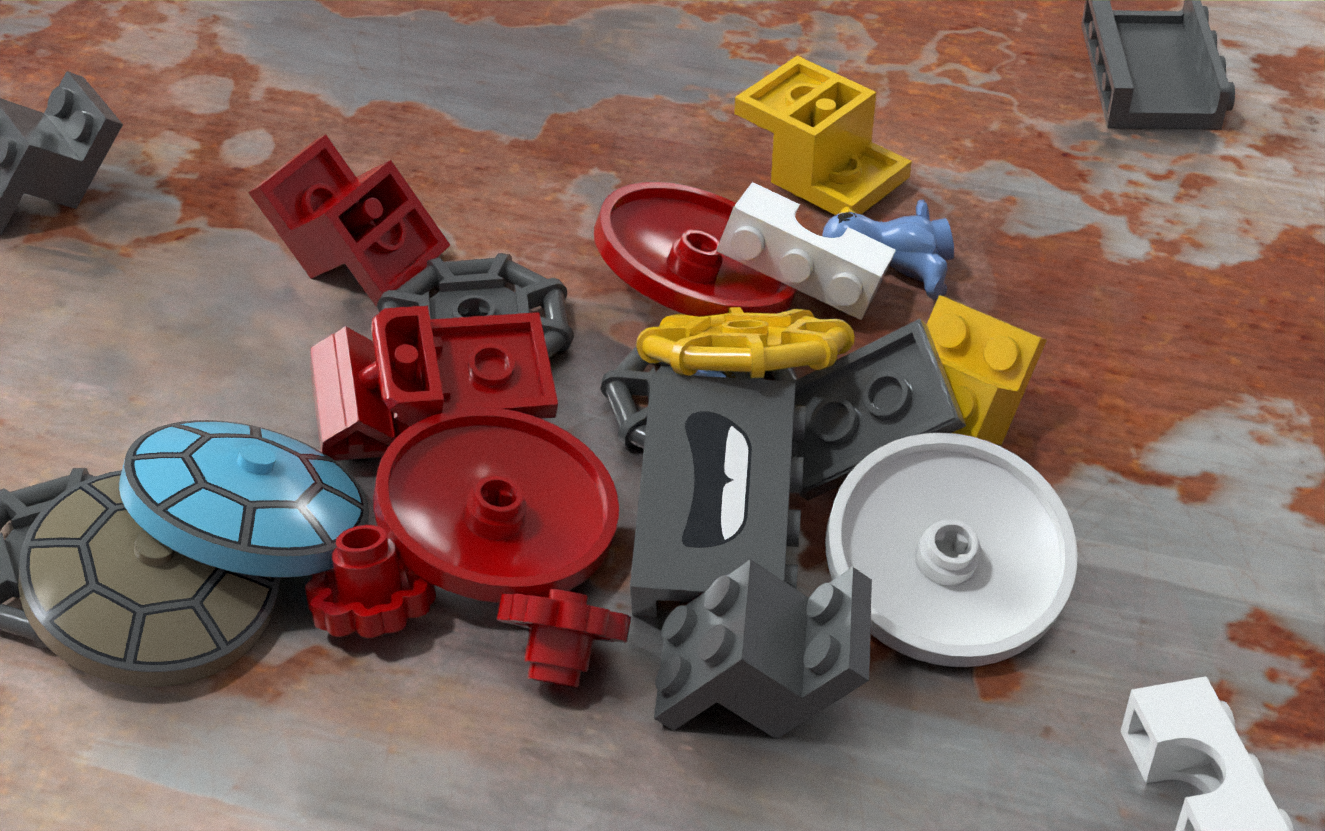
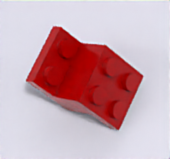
M326 134L313 141L248 192L310 279L345 263L375 306H377L384 292L396 290L424 270L427 267L428 260L437 258L451 246L392 160L356 177Z

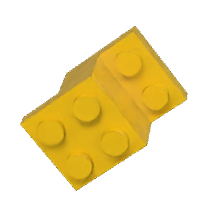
M796 56L735 97V115L774 133L771 183L834 215L840 213L846 206L857 214H863L910 178L911 160L872 142L876 92L828 69Z
M939 295L927 326L966 424L965 427L952 433L972 436L996 445H1002L1047 340Z

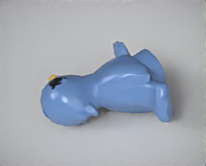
M924 199L917 201L916 216H904L888 222H878L864 215L857 214L846 206L840 213L830 218L824 226L823 237H840L849 227L895 249L896 252L890 262L892 268L908 277L924 282L926 294L933 300L938 299L939 295L944 296L946 294L947 286L944 283L948 270L946 260L954 258L952 232L946 218L930 221L928 205Z

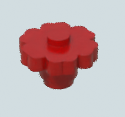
M361 525L343 531L337 537L336 548L332 553L334 568L312 574V579L305 585L308 607L312 612L315 627L327 630L329 634L336 637L345 636L357 631L362 637L373 638L384 633L400 631L407 624L406 618L426 615L430 610V604L436 599L435 585L409 569L397 557L395 544L387 538L386 531L375 525Z
M550 589L548 598L523 594H501L497 620L529 629L524 662L530 663L527 679L579 687L581 672H588L593 640L627 643L631 617L627 614L610 611L609 609L587 605V595Z

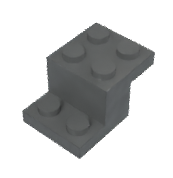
M66 71L59 86L51 92L44 113L0 98V236L23 194L77 209L122 128L123 123L84 77Z
M751 559L729 575L718 577L704 593L687 605L676 607L669 614L663 625L662 637L664 642L661 666L655 681L657 697L654 719L674 731L718 702L778 739L869 681L872 579L852 567L830 583L820 585L811 596L807 597Z

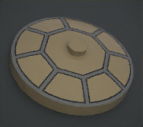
M122 470L105 473L82 481L65 490L43 508L30 526L22 545L19 565L20 600L24 613L38 637L52 652L73 667L92 676L124 685L162 687L184 684L211 676L238 661L257 643L268 627L277 600L280 577L254 576L213 567L180 554L156 540L136 523L122 502L119 491V480Z

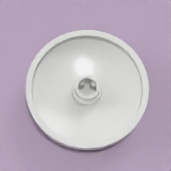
M955 433L918 434L895 440L870 453L855 466L841 485L833 503L826 531V557L832 581L852 567L872 579L870 634L892 649L930 664L949 667L983 666L997 663L1023 652L1036 643L1054 624L1066 604L1075 582L1078 557L1076 537L1068 512L1057 493L1044 477L1023 459L1001 446L972 436Z

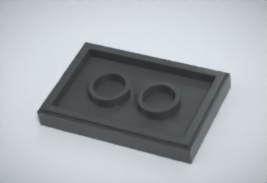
M921 319L837 359L828 368L815 370L795 380L794 405L806 406L804 442L792 441L791 456L804 457L802 493H799V495L809 501L841 486L848 474L859 462L870 453L890 442L918 434L952 433L966 426L928 326Z

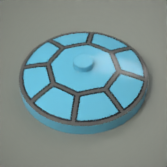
M193 420L171 423L152 429L136 439L128 449L119 480L120 496L128 513L140 527L156 540L174 551L201 563L254 576L296 577L316 574L334 568L332 553L336 548L337 537L349 528L367 525L369 517V506L364 491L355 478L335 460L316 448L285 434L237 422Z

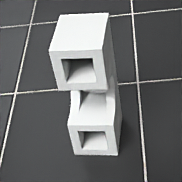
M752 182L733 207L716 251L862 320L878 291L896 250L849 227L842 236L837 238L816 235L805 229L796 220L795 215L800 204Z
M1207 676L1131 690L1120 732L1145 783L1180 780L1194 785L1204 793L1185 797L1175 831H1294L1290 817L1283 809L1277 808L1265 786L1264 774L1259 760L1254 754H1248L1238 736L1234 716L1229 705L1218 699Z

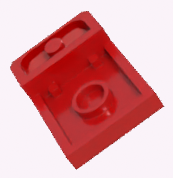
M428 305L384 308L372 318L371 331L373 341L345 326L310 349V371L320 450L335 461L382 457L388 446L405 429L429 416L454 409L476 407L500 408L529 414L541 419L556 418L558 400L539 312L430 319Z

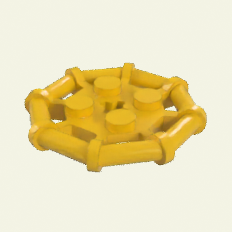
M741 307L729 308V313L703 317L682 314L666 316L662 319L659 327L646 328L639 334L636 347L638 354L646 362L654 364L664 362L671 365L673 371L680 375L692 376L698 370L750 372L751 378H764L765 371L807 365L816 370L828 368L835 363L837 355L844 354L851 349L855 336L854 331L845 321L840 319L814 318L813 313L809 310L793 309L778 314L744 313Z

